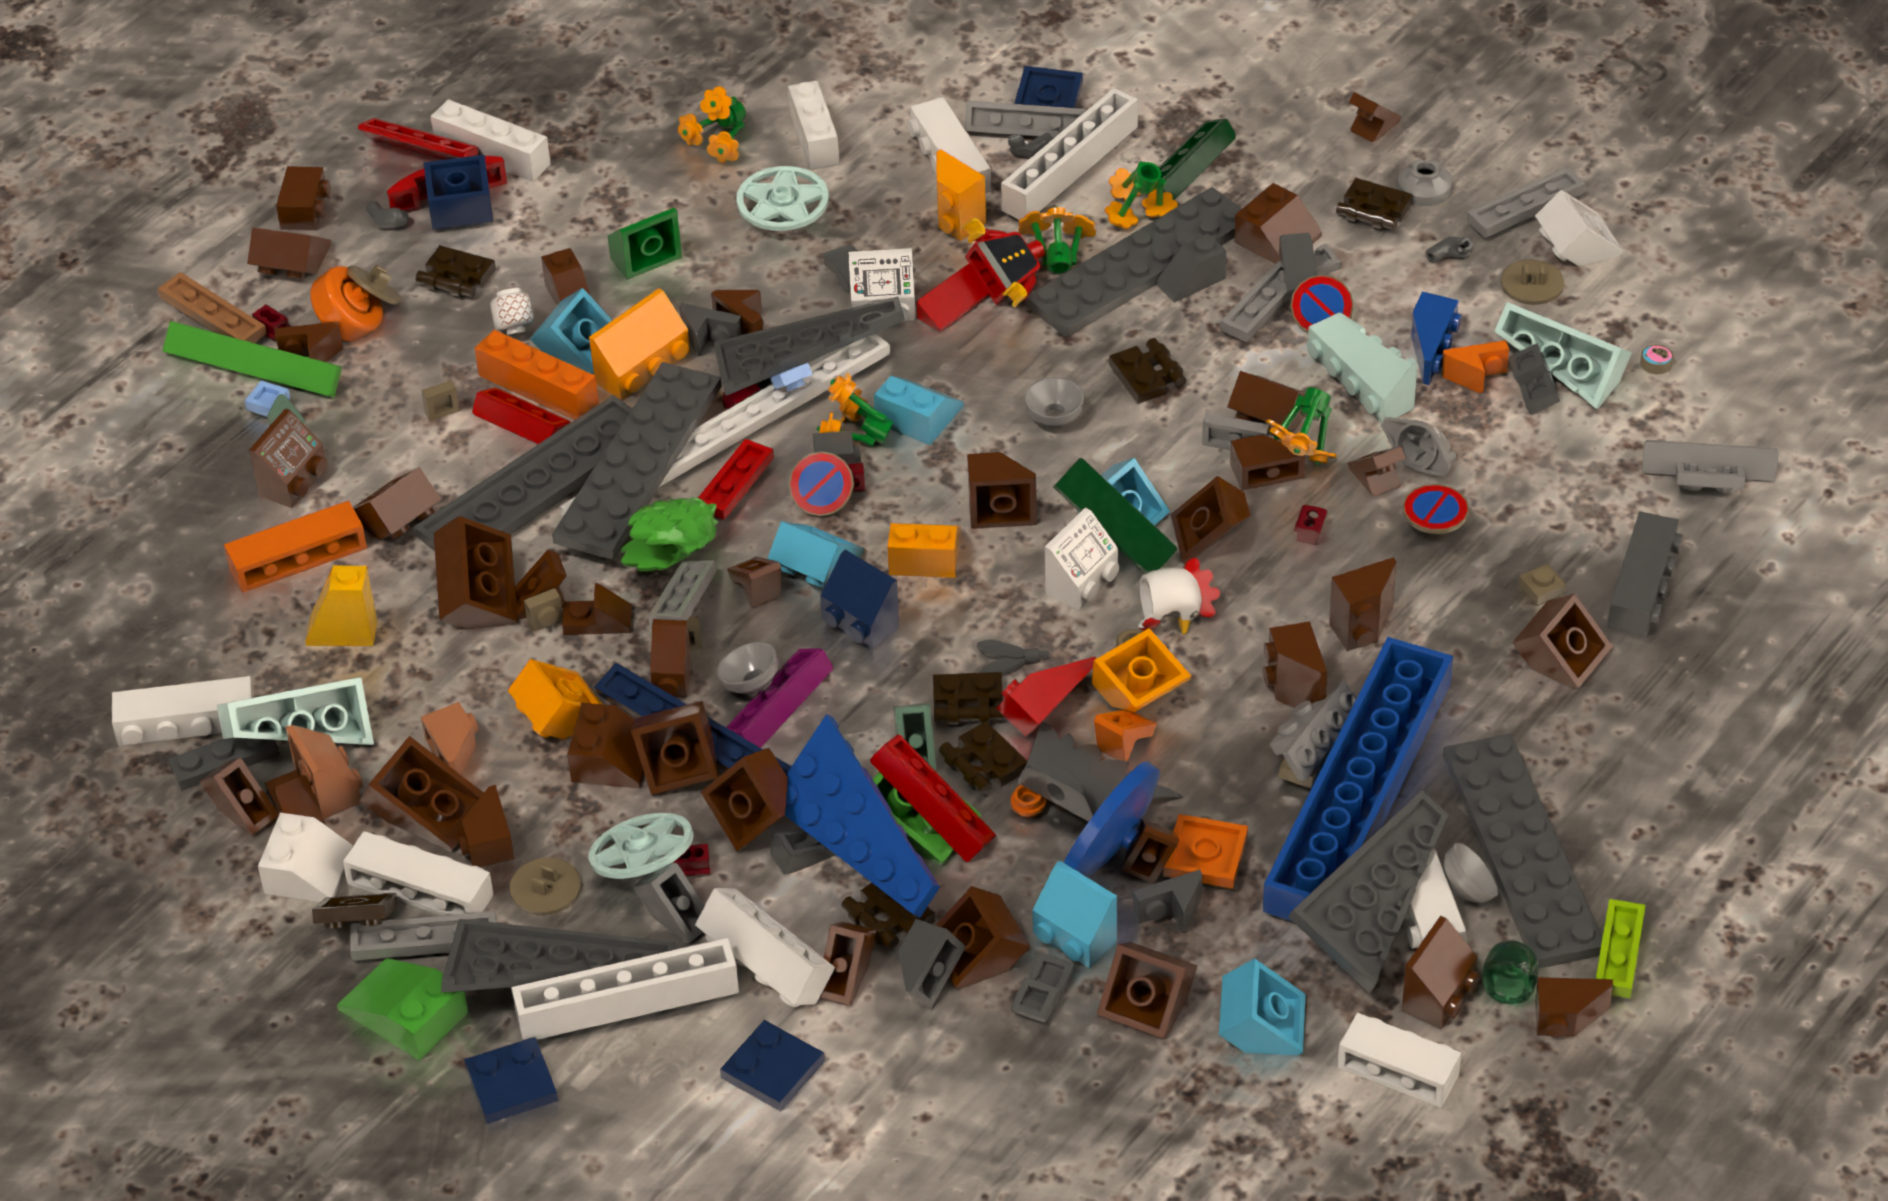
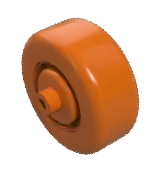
M335 266L313 282L310 289L311 304L321 323L339 322L342 340L347 342L356 341L369 335L380 326L383 319L382 304L378 297L362 288L347 274L348 267Z

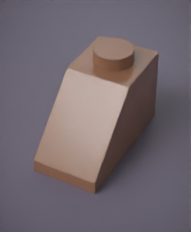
M457 702L422 716L421 722L425 741L432 753L460 775H463L477 748L474 733L478 732V725L471 712L466 714L461 704Z

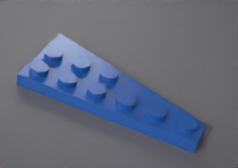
M826 714L786 774L788 778L785 816L913 915L921 917L940 889V886L920 854L916 853L903 827L897 823L891 814V808L868 771L859 763L853 753L854 749L851 744L842 736L838 729L839 725L834 717Z

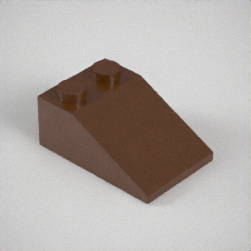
M409 736L368 784L359 801L386 822L452 852L459 843L458 836L464 835L462 819L484 792Z

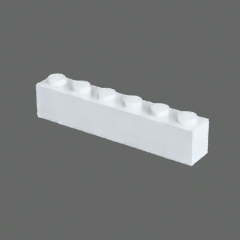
M1115 88L1110 90L1001 183L1002 211L1020 220L1032 211L1040 212L1138 128V99Z
M728 938L511 987L522 1040L536 1037V1040L739 993L737 968Z

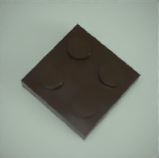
M381 893L325 897L312 909L313 924L324 923V928L326 929L345 927L347 921H360V926L382 924V919L388 918L398 907L397 894Z

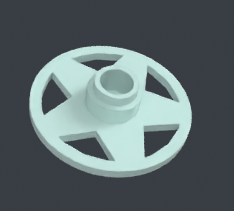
M776 166L758 171L748 177L741 184L737 192V207L742 217L754 226L773 231L794 230L813 223L822 216L829 202V193L825 182L817 174L794 166ZM776 175L772 183H758V181ZM796 176L808 179L814 184H798ZM744 196L757 202V205L751 212L747 210L744 204ZM821 200L819 206L812 213L808 214L805 205ZM775 219V220H777V221H782V222H773V221H770V220Z
M652 813L634 817L604 832L591 846L588 855L589 862L597 874L608 878L623 879L649 874L671 864L683 855L692 843L693 830L689 821L677 814ZM644 824H649V825H647L646 827H644V828H642V829H641V828H637L638 826H641V825H644ZM678 825L684 830V836L674 835L671 832ZM611 839L614 841V845L601 851ZM625 863L627 868L619 869L610 868L609 866Z

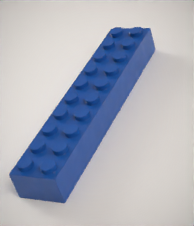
M1387 637L1264 883L1263 912L1292 921L1288 916L1293 909L1383 826L1451 685L1452 655Z

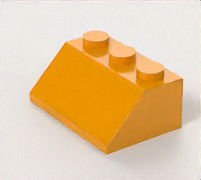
M660 288L589 336L596 383L599 387L611 395H615L620 400H624L649 382L662 362L674 364L690 353L688 328L664 291Z

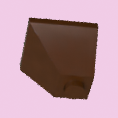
M1216 476L1170 514L1182 562L1186 563L1188 560L1196 558L1251 516L1245 492Z

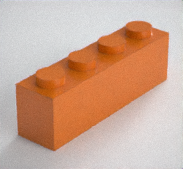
M493 330L474 348L478 375L566 417L576 420L599 404L595 375L497 330Z
M348 500L224 544L229 569L243 593L367 549L363 525Z

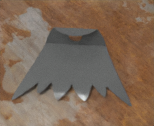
M1042 721L1039 724L1036 740L1026 766L1020 774L1017 783L1090 821L1106 798L1127 776L1123 774L1128 768L1129 762L1112 759L1100 761L1101 753L1096 744H1087L1074 749V739L1070 733L1059 739L1054 728ZM1157 785L1153 798L1183 796L1167 787Z

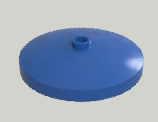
M1144 761L1135 767L1118 784L1092 816L1070 849L1064 863L1088 878L1105 865L1122 846L1128 849L1140 834L1136 828L1153 798L1160 777V770L1149 761Z

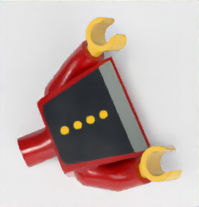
M973 218L963 225L962 229L970 234L967 237L968 242L976 241L965 255V258L994 303L998 305L1010 297L1013 301L1012 306L1016 307L1020 302L1027 300L1037 282L1035 274L1040 269V263L1037 259L1045 255L1042 243L1034 240L1027 244L1021 234L1016 231L1006 233L1005 231L986 229L977 218Z

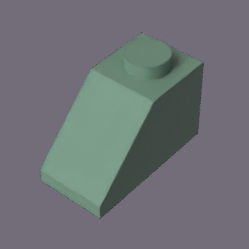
M919 703L893 706L896 735H901L937 772L930 704Z

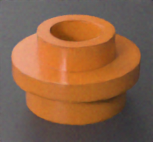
M1019 785L1011 795V808L1021 816H1035L1041 813L1046 806L1045 797L1022 785Z

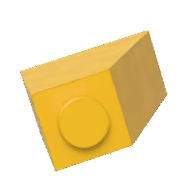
M333 565L310 615L305 639L306 646H373L378 621L367 566Z

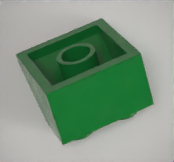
M675 207L607 235L610 259L627 280L682 258L678 213Z

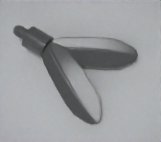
M983 640L977 643V648L981 653L999 658L984 666L979 673L1002 672V676L1021 667L1025 662H1039V658L1049 656L1048 651H1039L1038 648L1023 649L997 640Z

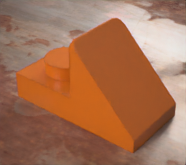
M1506 340L1443 350L1441 372L1443 378L1475 392L1483 393L1486 375L1507 372L1509 347Z
M1128 710L1097 714L1094 719L1097 746L1103 753L1117 760L1128 762L1135 741L1153 736L1157 723Z

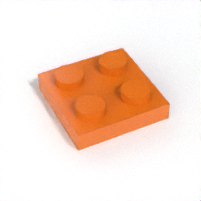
M1178 814L1173 832L1178 836L1179 842L1163 868V876L1175 878L1200 869L1203 874V884L1234 889L1248 838V826Z

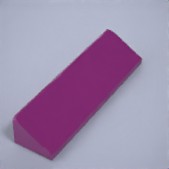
M820 648L798 649L776 673L770 686L764 691H759L726 728L761 748L833 670V665L824 650Z

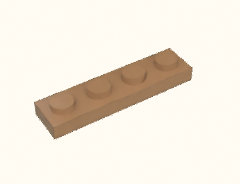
M181 272L157 288L159 298L215 333L256 343L267 335L264 324Z

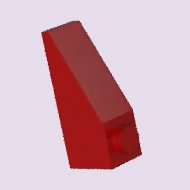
M1094 656L1031 673L1021 683L1014 679L1000 693L1005 699L996 709L1026 737L1093 669L1094 660L1097 658Z

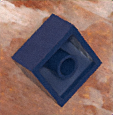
M485 155L424 162L432 230L494 222Z
M845 549L840 554L820 595L822 619L829 626L836 627L849 635L855 642L862 643L874 650L899 628L897 580Z

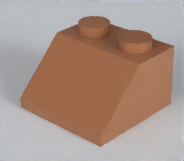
M295 725L285 727L294 769L297 770L300 776L306 775L323 818L325 819L361 804L359 801V789L363 787V783L356 768L350 770L348 767L349 760L342 745L336 747L330 735Z

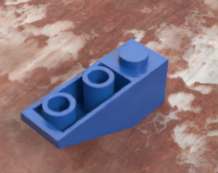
M1422 291L1412 313L1411 337L1422 383L1429 385L1434 373L1439 374L1441 371L1443 350L1451 348L1453 341L1452 333H1458L1462 314L1458 313L1459 300Z

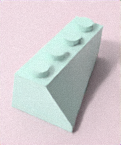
M1506 302L1494 331L1519 351L1538 343L1550 373L1596 409H1599L1619 384L1632 352L1509 302Z
M1341 312L1309 326L1307 350L1311 357L1317 359L1327 369L1328 373L1346 388L1350 395L1355 396L1364 405L1369 414H1373L1382 423L1385 417L1396 418L1414 409L1417 361L1412 358L1406 360L1401 358V351L1395 347L1387 349L1382 345L1381 338L1375 334L1367 336L1364 327Z
M361 677L217 705L223 739L247 738L288 741L285 727L295 725L328 734L334 743L374 745Z

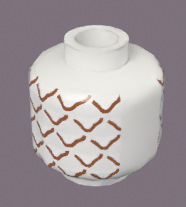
M521 288L496 292L497 297L490 302L495 328L506 330L507 336L526 333L525 327L534 322L530 295L522 292Z

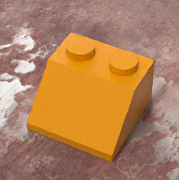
M940 149L936 152L938 226L943 232L962 241L970 235L966 230L962 229V226L967 222L977 218L983 225L986 224L985 176Z
M890 523L887 546L889 575L956 578L961 525Z
M1148 628L1094 660L1092 685L1112 707L1136 712L1190 680L1191 674L1152 630Z
M533 659L528 661L508 689V692L516 701V708L533 723L532 729L545 738L549 736L560 739L571 737L581 703L603 704L577 671Z

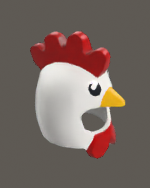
M1192 558L1185 563L1183 568H1163L1143 574L1140 580V600L1144 619L1138 624V628L1143 631L1148 628L1151 630L1155 629L1160 624L1163 616L1170 615L1177 620L1182 635H1184L1188 631L1190 622L1196 616L1203 618L1213 617L1215 608L1210 602L1218 599L1220 596L1218 588L1209 586V583L1213 580V573L1209 569L1201 571L1199 569L1200 561L1197 558Z

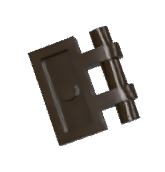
M1355 178L1344 195V203L1339 202L1337 204L1336 214L1346 216V220L1352 222L1360 220L1370 223L1376 229L1382 230L1387 228L1395 230L1398 221H1402L1412 205L1413 194Z
M439 245L425 264L426 272L418 271L415 281L424 284L430 290L437 291L442 289L450 291V294L456 297H462L463 295L474 297L477 290L476 287L483 288L496 270L495 260Z
M1151 338L1147 341L1146 347L1149 350L1148 352L1142 353L1139 347L1135 346L1109 355V366L1137 404L1165 395L1166 384L1173 382L1176 387H1181L1186 383L1183 368L1177 361H1173L1170 358L1168 348L1163 343H1159L1156 338ZM1160 364L1163 369L1156 371L1153 366Z
M1002 672L933 674L934 722H948V725H959V721L979 720V724L984 721L990 723V720H1004L1003 715L996 709L1003 701V696L1000 694L1002 692Z
M986 721L958 737L959 747L954 748L949 742H945L939 748V753L945 757V763L952 770H958L964 776V782L970 788L977 789L981 794H987L991 790L992 784L989 781L992 779L1002 787L1019 777L1027 763V760ZM974 761L978 766H973L970 762Z
M873 883L860 890L861 902H857L854 898L848 896L841 904V907L848 912V918L853 923L875 929L874 941L877 944L883 943L890 950L894 949L899 943V938L896 934L900 933L905 938L916 919L930 924L935 922V912L929 907L926 908L921 917L913 915ZM878 914L884 920L879 921L874 916Z

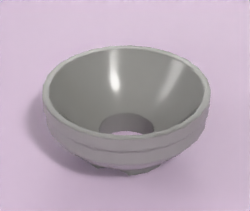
M1420 159L1401 170L1397 180V189L1413 194L1412 204L1438 205L1446 201L1452 194V176L1447 169L1436 161ZM1417 171H1430L1434 173L1430 175H1423L1418 173Z
M1051 377L1041 379L1033 383L1025 394V405L1029 416L1047 427L1053 428L1054 426L1066 425L1075 420L1083 409V391L1076 383L1065 378ZM1050 410H1060L1064 413L1061 416L1055 417L1046 415Z
M766 642L747 643L735 648L722 659L718 666L717 674L727 690L753 695L758 691L766 690L772 683V679L779 667L778 656L774 647Z
M1456 843L1446 852L1444 857V874L1455 897L1460 898L1462 901L1486 903L1498 895V886L1493 874L1472 849L1462 843Z

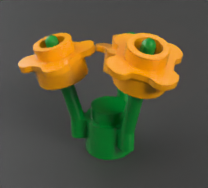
M846 373L844 377L838 375L835 379H832L830 381L831 385L828 388L831 394L828 398L831 402L836 400L840 403L839 410L842 413L841 420L832 419L834 412H830L829 420H822L821 426L817 427V431L819 433L843 431L840 430L841 422L845 423L849 419L856 423L863 417L865 421L861 430L866 432V434L852 433L853 440L863 442L871 447L875 441L883 444L894 421L871 407L868 401L860 396L862 393L861 389L858 388L854 391L857 384L851 380L852 376L849 373Z

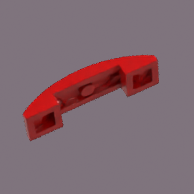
M485 156L489 189L507 184L503 157ZM424 168L401 179L386 191L389 208H399L407 213L421 209L420 201L428 199Z

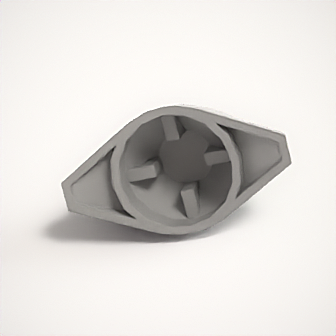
M1385 417L1381 428L1393 448L1402 446L1406 459L1401 461L1407 467L1423 473L1438 476L1447 475L1451 468L1450 463L1455 461L1456 454L1453 450H1450L1451 444L1438 428L1419 420Z

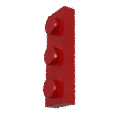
M744 439L698 496L706 504L715 503L717 505L714 517L722 520L728 517L774 459L773 448Z

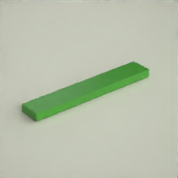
M173 321L169 323L162 350L170 354L330 397H335L342 366Z

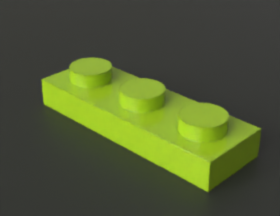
M1609 899L1596 979H1613V996L1631 998L1645 904Z

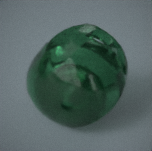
M1507 940L1495 944L1490 949L1483 967L1482 978L1487 995L1505 1004H1518L1527 1001L1537 985L1539 974L1537 956L1530 946L1519 941Z

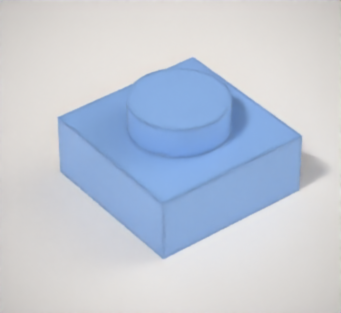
M805 363L770 377L775 389L785 386L788 392L805 385L803 378L813 375L809 364Z
M260 381L245 399L246 410L267 416L279 394H284L288 400L290 399L289 389Z

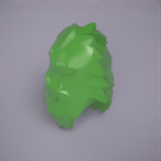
M691 497L690 499L678 498L671 499L670 501L659 500L654 504L644 505L628 521V525L633 526L629 532L632 540L621 548V552L625 553L621 563L625 566L637 567L638 571L663 570L677 564L694 552L700 551L713 540L716 534L715 525L719 522L714 518L717 505L715 503L706 504L704 500L697 497L696 499Z

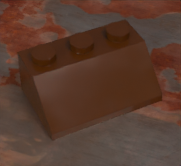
M461 516L456 517L435 531L434 547L439 620L463 629L513 625L518 622L511 534Z

